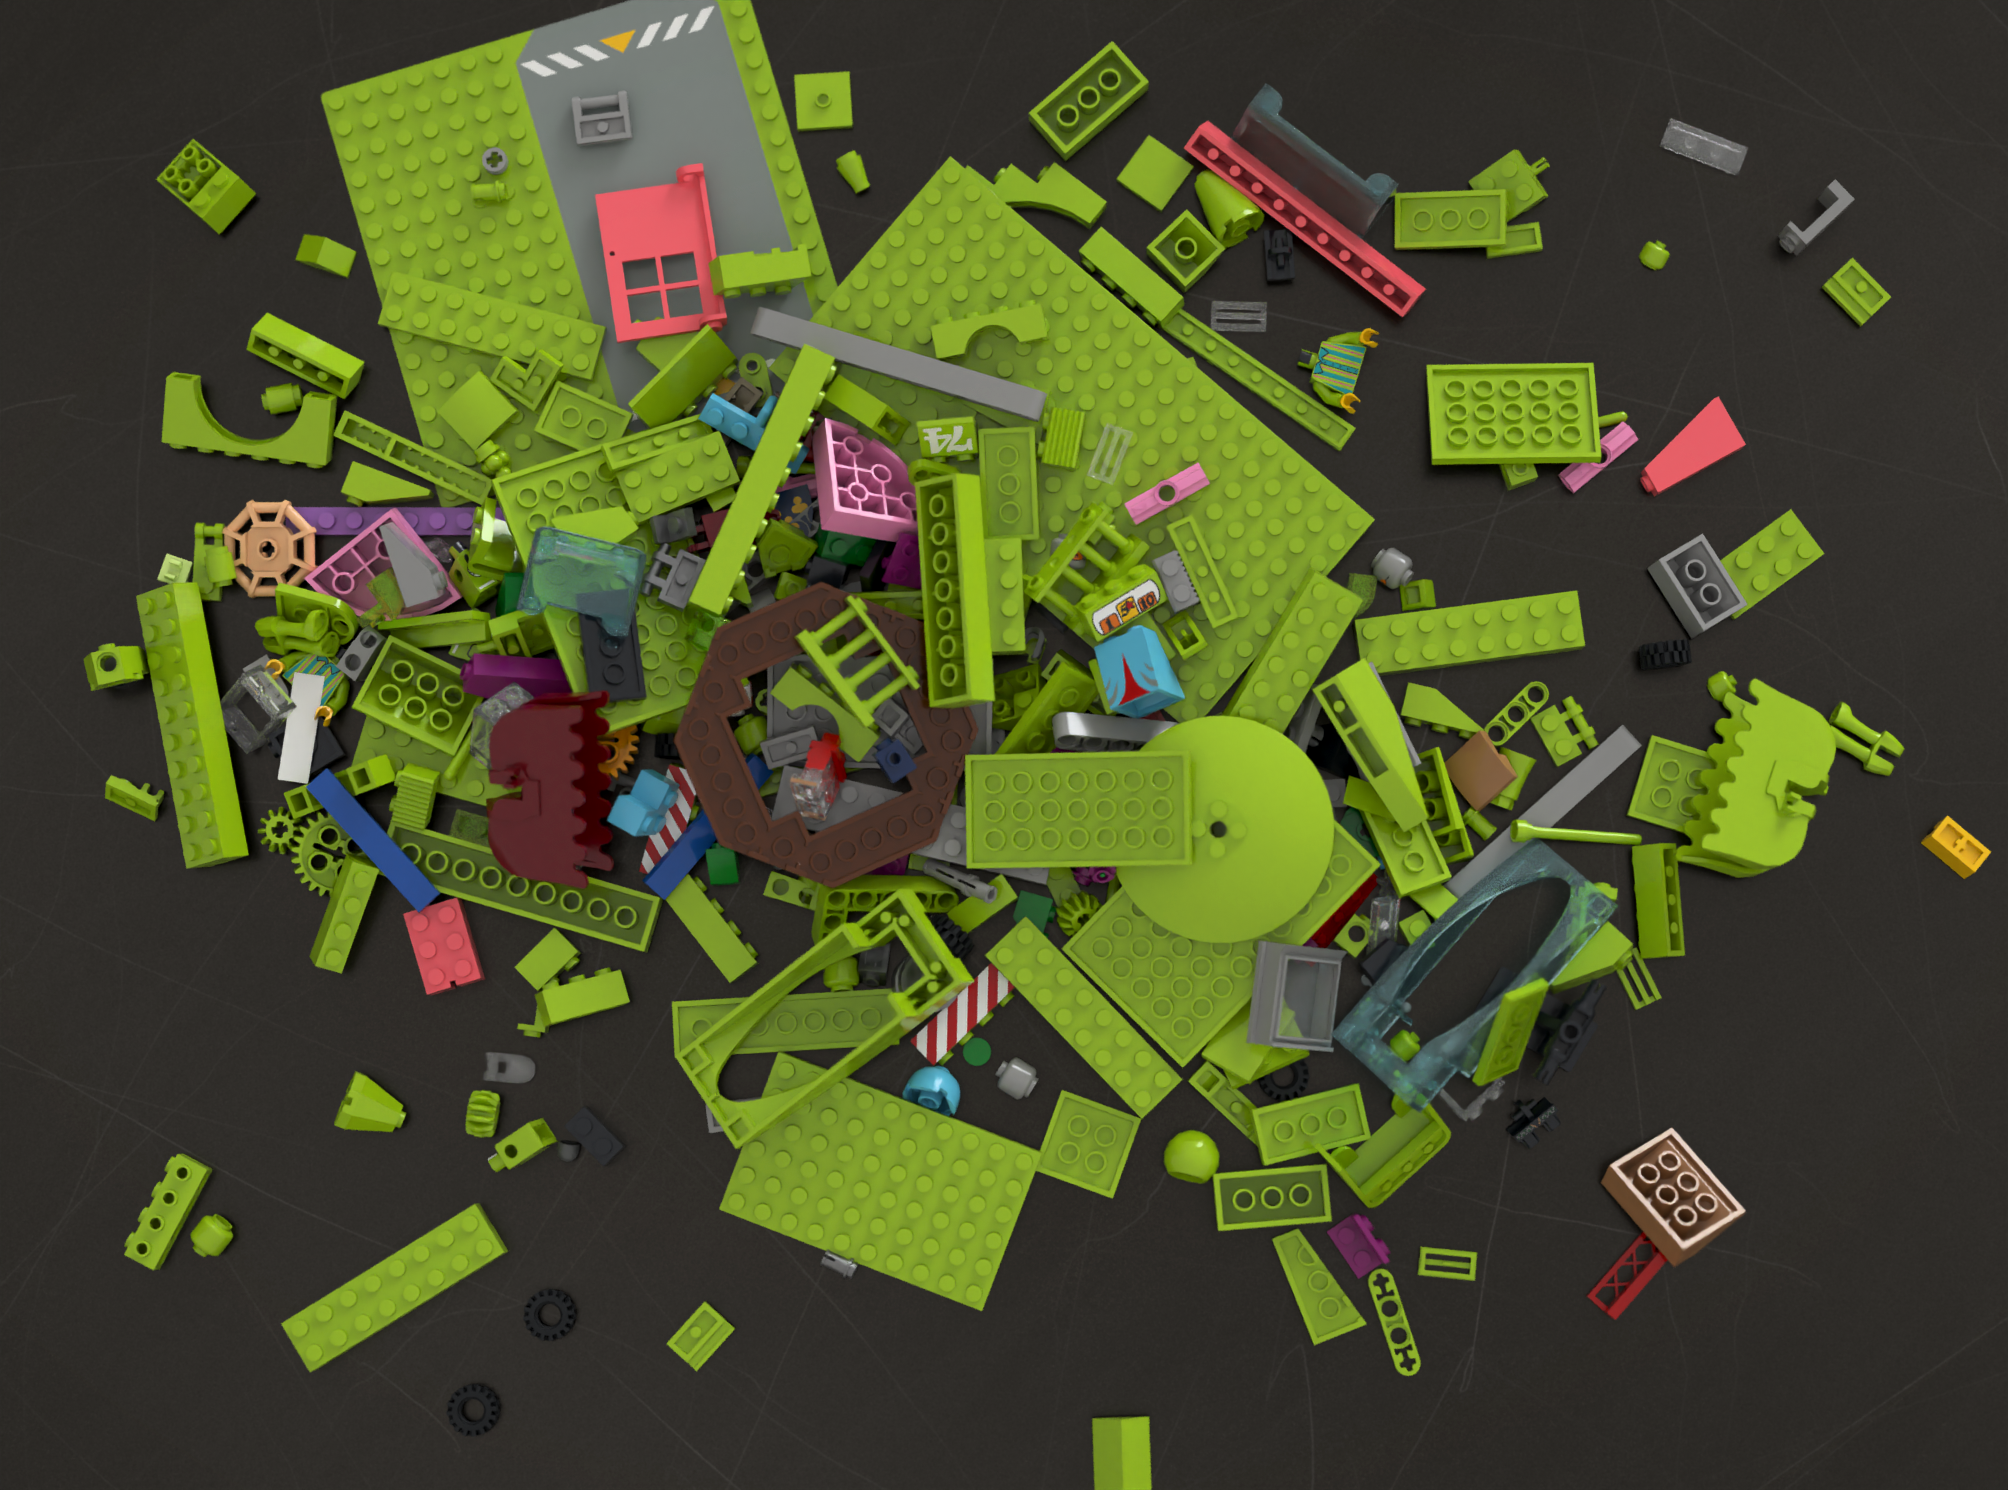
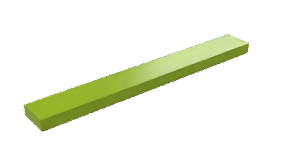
M1180 309L1163 329L1157 325L1163 332L1338 452L1341 451L1355 431V427L1183 309Z

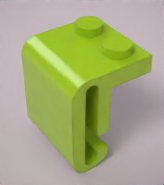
M486 497L482 506H477L474 511L468 569L474 574L502 581L504 573H524L525 570L506 521L495 519L497 500Z

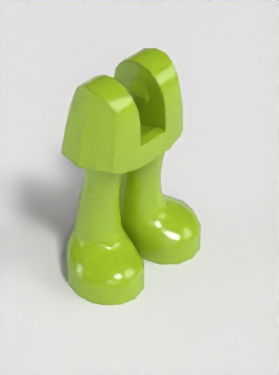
M323 609L311 611L307 615L305 622L301 623L290 622L283 616H269L261 618L255 623L259 636L265 637L263 639L265 649L272 653L286 656L292 649H296L319 657H333L339 649V636L336 632L327 631L329 616Z
M1841 701L1829 718V723L1832 724L1830 727L1834 734L1836 748L1842 749L1861 760L1865 770L1890 776L1895 766L1877 756L1876 753L1881 749L1890 755L1900 758L1905 750L1904 747L1889 732L1884 731L1880 734L1861 723L1853 716L1850 707ZM1834 726L1846 729L1871 744L1870 748L1868 749Z

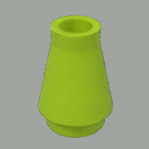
M855 150L835 160L838 165L836 167L837 170L851 185L855 193L870 187L861 155L858 156Z

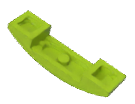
M1206 1060L1188 1079V1082L1257 1146L1249 1111L1257 1107L1237 1088L1232 1090L1228 1079Z

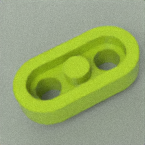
M748 353L739 362L740 377H743L757 389L763 390V396L754 407L761 409L769 396H773L766 361L761 355ZM756 362L757 369L749 371L747 368L748 364Z
M917 459L911 462L907 468L908 479L913 486H915V482L960 473L954 466L928 459Z

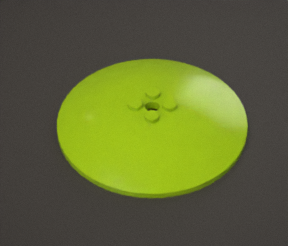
M1208 716L1182 722L1166 729L1146 743L1139 751H1191L1192 865L1115 866L1121 885L1136 906L1150 919L1165 929L1189 939L1211 943H1232L1256 938L1275 930L1294 917L1309 902L1320 886L1330 863L1334 843V816L1328 790L1321 775L1308 756L1293 741L1271 727L1253 720L1231 716ZM1216 821L1223 822L1227 827V832L1222 838H1216L1211 833V826Z

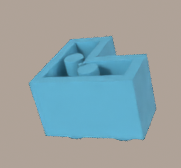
M653 769L641 770L630 795L618 796L607 821L633 836L656 835L663 829L666 823L665 815L668 809L675 804L678 798L677 790L680 784Z

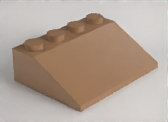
M1673 1128L1610 1164L1601 1182L1674 1267L1695 1255L1746 1212Z

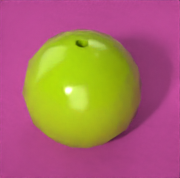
M1187 1130L1178 1133L1168 1142L1164 1151V1165L1168 1174L1175 1178L1193 1183H1206L1213 1177V1174L1216 1173L1219 1167L1220 1154L1215 1142L1207 1134Z

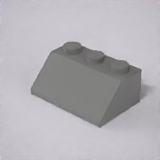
M1703 534L1662 557L1647 568L1691 639L1748 605Z

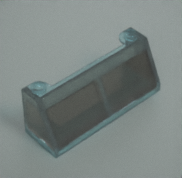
M1266 83L1248 105L1231 139L1355 235L1363 239L1393 201L1399 184L1383 173L1373 174L1365 182L1280 117L1278 112L1282 108V97Z

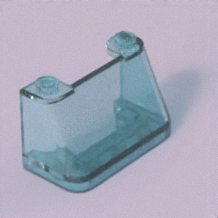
M539 527L536 529L516 610L524 611L529 615H537L544 612L547 605L580 612L602 618L601 625L609 634L627 637L642 582L646 555L644 552L633 547L552 527Z

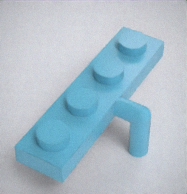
M712 393L698 419L755 451L778 398L776 396H769L756 418ZM803 444L794 462H788L787 468H790V472L793 474L797 473L810 450Z

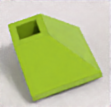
M1038 663L993 676L995 701H993L992 728L1012 731L1046 685L1045 678L1041 676V666Z

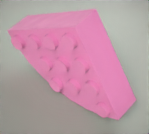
M825 418L812 436L821 529L896 543L900 533L918 536L915 486L908 479V466L894 452L875 438L871 441L858 434V429L845 423Z
M396 507L389 510L304 578L318 593L336 597L348 604L357 616L375 620L391 621L426 616L446 608L463 597L449 577V573ZM393 522L438 567L439 572H444L448 587L445 588V594L406 608L379 529L380 526Z

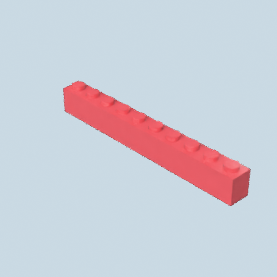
M1209 121L1200 125L1185 145L1184 149L1401 317H1404L1413 308L1426 290Z

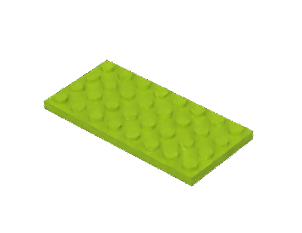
M1190 750L965 755L967 869L1192 865Z

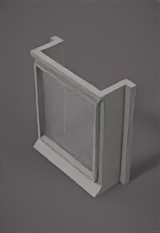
M1259 941L1246 1042L1273 1047L1333 1052L1334 1048L1331 1047L1341 961L1348 951Z

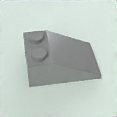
M393 522L380 526L379 529L406 608L445 594V588L448 587L444 572H439L438 567Z

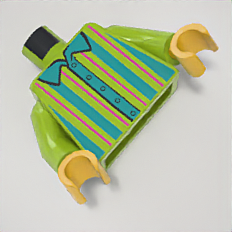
M1367 328L1362 332H1347L1329 337L1326 341L1321 342L1318 354L1302 349L1297 365L1313 369L1310 383L1313 384V390L1326 404L1345 408L1351 414L1355 413L1356 410L1350 404L1353 401L1361 402L1353 394L1367 348L1363 345L1365 344L1372 348L1377 347L1378 343L1370 341V337L1374 334L1379 335V332Z
M339 645V649L333 657H319L312 653L296 651L279 660L272 659L264 667V671L268 668H273L276 671L271 675V680H276L281 672H284L282 676L291 685L293 684L294 672L325 676L321 704L316 709L314 720H317L319 716L326 717L323 723L325 727L329 726L332 716H335L347 703L350 688L348 680L350 677L336 667L346 652L341 645Z

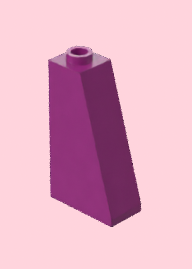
M474 653L469 662L463 664L460 672V679L463 680V692L517 707L544 693H572L559 659Z

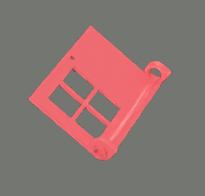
M703 163L678 168L676 170V178L680 183L595 195L617 343L700 332L707 324L716 333L727 325L723 295L714 296L708 264L717 257ZM694 253L698 280L665 284L661 257ZM655 258L659 285L626 290L622 263ZM699 286L703 313L670 318L666 291ZM660 292L664 319L631 323L627 296Z

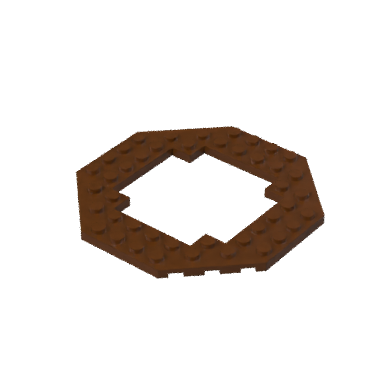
M820 582L716 628L673 742L719 845L834 888L936 842L942 822L954 796L958 780L965 767V755L969 754L979 729L969 706L954 709L930 707L924 622L859 597L868 608L865 614L905 667L910 665L919 676L917 683L920 687L916 690H912L908 684L899 690L926 752L912 758L917 768L905 775L912 790L812 835H809L798 810L772 821L726 717L752 706L741 679L805 652L794 637L805 629L808 633L812 631L817 632L849 607L844 600L850 595L854 599L859 597ZM855 616L822 641V643L844 635L848 644L864 632L866 628ZM872 639L852 654L854 660H857L881 648ZM890 661L887 665L895 680L900 676V673Z

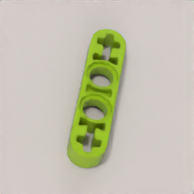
M1375 1269L1368 1276V1287L1395 1368L1402 1375H1414L1420 1369V1357L1393 1276L1385 1269ZM1378 1273L1382 1277H1388V1282L1384 1283L1386 1292L1393 1290V1296H1384L1377 1300L1376 1295L1382 1294L1380 1287L1373 1285V1281L1377 1279L1376 1275ZM1387 1300L1394 1301L1398 1308L1397 1313L1391 1317L1385 1316L1381 1309L1382 1304ZM1397 1327L1403 1328L1407 1335L1406 1340L1401 1344L1394 1343L1390 1337L1392 1330ZM1410 1344L1412 1349L1406 1350L1410 1359H1415V1363L1411 1365L1412 1369L1407 1371L1406 1367H1400V1363L1404 1361L1402 1353L1395 1354L1394 1349L1404 1348Z

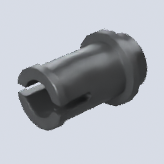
M827 1249L826 1256L823 1257L820 1265L842 1274L843 1279L847 1277L852 1279L859 1264L854 1262L853 1258L849 1260Z

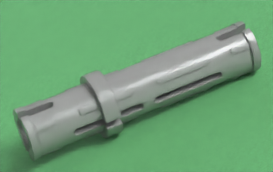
M929 858L924 863V874L961 890L962 894L967 897L974 896L990 904L997 896L996 887L980 881L979 877L974 874L967 875L932 858ZM946 872V873H948V874L954 876V878L952 879V878H950V877L944 875V873ZM966 883H970L976 886V888L974 889L970 886H967Z

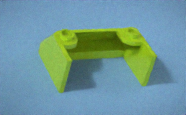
M1398 1070L1394 1075L1404 1088L1393 1097L1391 1106L1396 1114L1371 1136V1139L1366 1140L1355 1151L1350 1146L1344 1145L1334 1149L1331 1154L1319 1143L1314 1146L1329 1166L1369 1208L1377 1207L1439 1152L1451 1137L1450 1129L1427 1099Z

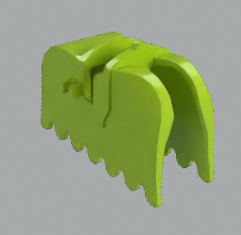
M1755 678L1749 683V692L1757 699L1756 706L1740 699L1731 692H1727L1723 696V705L1730 711L1731 718H1721L1716 721L1715 730L1723 737V743H1714L1707 749V755L1715 762L1716 767L1714 770L1705 769L1701 771L1699 780L1707 787L1708 793L1706 795L1698 794L1691 800V805L1700 814V819L1685 822L1683 830L1691 838L1692 844L1691 846L1683 845L1678 847L1674 854V858L1677 861L1702 866L1737 878L1756 876L1795 858L1805 840L1808 822L1813 820L1816 814L1815 805L1805 802L1801 798L1802 796L1817 794L1827 795L1829 789L1827 786L1829 782L1828 772L1836 752L1833 731L1822 714L1776 691Z

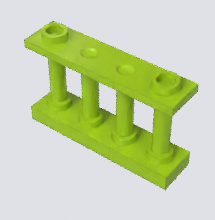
M1094 502L1082 511L1080 519L1040 571L1029 580L1027 588L1023 591L1038 603L1044 596L1066 614L1062 622L1080 636H1082L1085 630L1075 611L1074 605L1051 588L1060 574L1084 592L1076 603L1078 604L1086 595L1103 589L1109 581L1126 575L1150 548L1149 545L1134 534L1130 533L1127 538H1124L1104 522L1103 519L1108 512ZM1095 529L1118 547V550L1110 560H1106L1085 543ZM1077 552L1101 569V572L1092 583L1068 566Z
M850 595L844 599L849 606L846 610L817 632L812 631L808 633L805 629L794 638L862 728H866L875 721L871 716L875 713L874 709L907 684L912 690L920 687L917 683L919 676L910 665L905 667L865 614L868 608L859 597L854 599ZM857 616L866 630L835 654L826 656L820 648L823 645L822 641ZM874 639L883 653L852 677L843 679L837 671L840 668L839 664ZM891 661L900 673V676L866 701L864 699L860 701L854 693L857 691L856 687Z

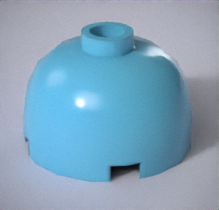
M929 1066L918 1069L909 1078L902 1093L903 1099L948 1116L951 1113L955 1114L960 1101L959 1083L950 1074L949 1070L942 1066Z

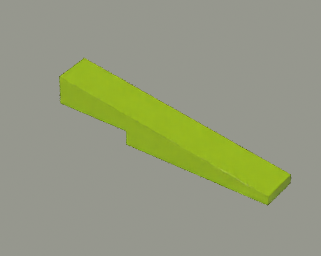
M344 411L333 434L335 437L480 505L483 504L492 489V479L348 411Z

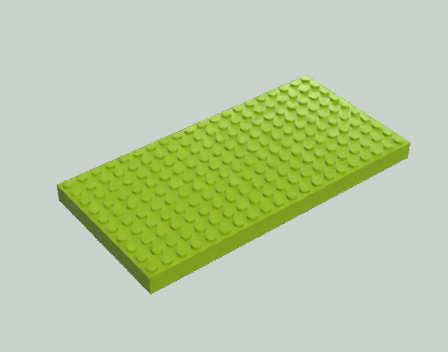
M950 156L809 321L850 334L857 330L883 340V344L937 360L931 326L937 325L936 320L952 317L953 321L964 319V314L971 312H980V315L991 314V309L1001 306H1008V310L1019 308V303L1035 300L1036 304L1041 303L1049 340L1021 345L1010 332L999 328H992L980 332L973 338L968 347L967 356L943 361L1019 385L1050 390L1046 413H1050L1051 407L1085 413L1076 470L1042 464V458L1037 457L1039 445L1036 444L1040 539L1021 540L1022 571L1031 577L1036 575L1050 558L1052 540L1059 538L1060 533L1068 534L1079 520L1082 511L1092 501L1097 505L1102 501L1114 510L1112 516L1116 519L1113 523L1117 526L1115 530L1124 538H1127L1132 533L1150 546L1136 566L1145 563L1153 570L1155 568L1152 560L1174 550L1177 551L1167 525L1192 514L1239 618L1213 629L1200 600L1197 605L1186 609L1209 647L1184 661L1162 626V623L1179 614L1174 613L1169 599L1147 613L1177 654L1169 660V663L1185 696L1184 700L1163 709L1179 723L1206 717L1253 663L1308 570L1312 568L1327 577L1374 523L1375 519ZM786 347L769 369L786 383L800 350ZM836 361L833 362L832 365L836 366L837 368L832 377L831 382H833L838 376L842 363ZM873 372L865 391L911 422L896 446L845 412L827 406L828 401L824 398L817 409L825 418H832L834 421L840 420L841 423L858 429V434L863 435L867 439L872 441L875 438L901 458L907 466L917 459H923L917 421L973 416L977 421L978 429L1007 428L962 404V399ZM849 373V381L856 384L855 376ZM823 384L821 391L827 392L828 386ZM1043 429L1042 441L1046 439L1047 430ZM979 455L973 456V461L957 462V457L946 458V463H943L956 467L962 474L980 476ZM1199 463L1210 483L1208 486L1138 525L1135 524L1124 503L1157 486L1161 481L1167 480ZM1168 486L1163 487L1159 492V497L1163 501H1171L1175 496V490ZM1102 538L1096 547L1089 541H1086V544L1106 560H1110L1118 550V547L1109 539ZM1086 558L1085 567L1075 571L1092 583L1101 572V569ZM1062 574L1051 586L1054 591L1072 605H1075L1084 594L1081 589ZM1043 596L1040 603L1058 619L1063 621L1066 614ZM1086 632L1082 636L1077 634L1093 649L1100 645L1099 641H1095Z

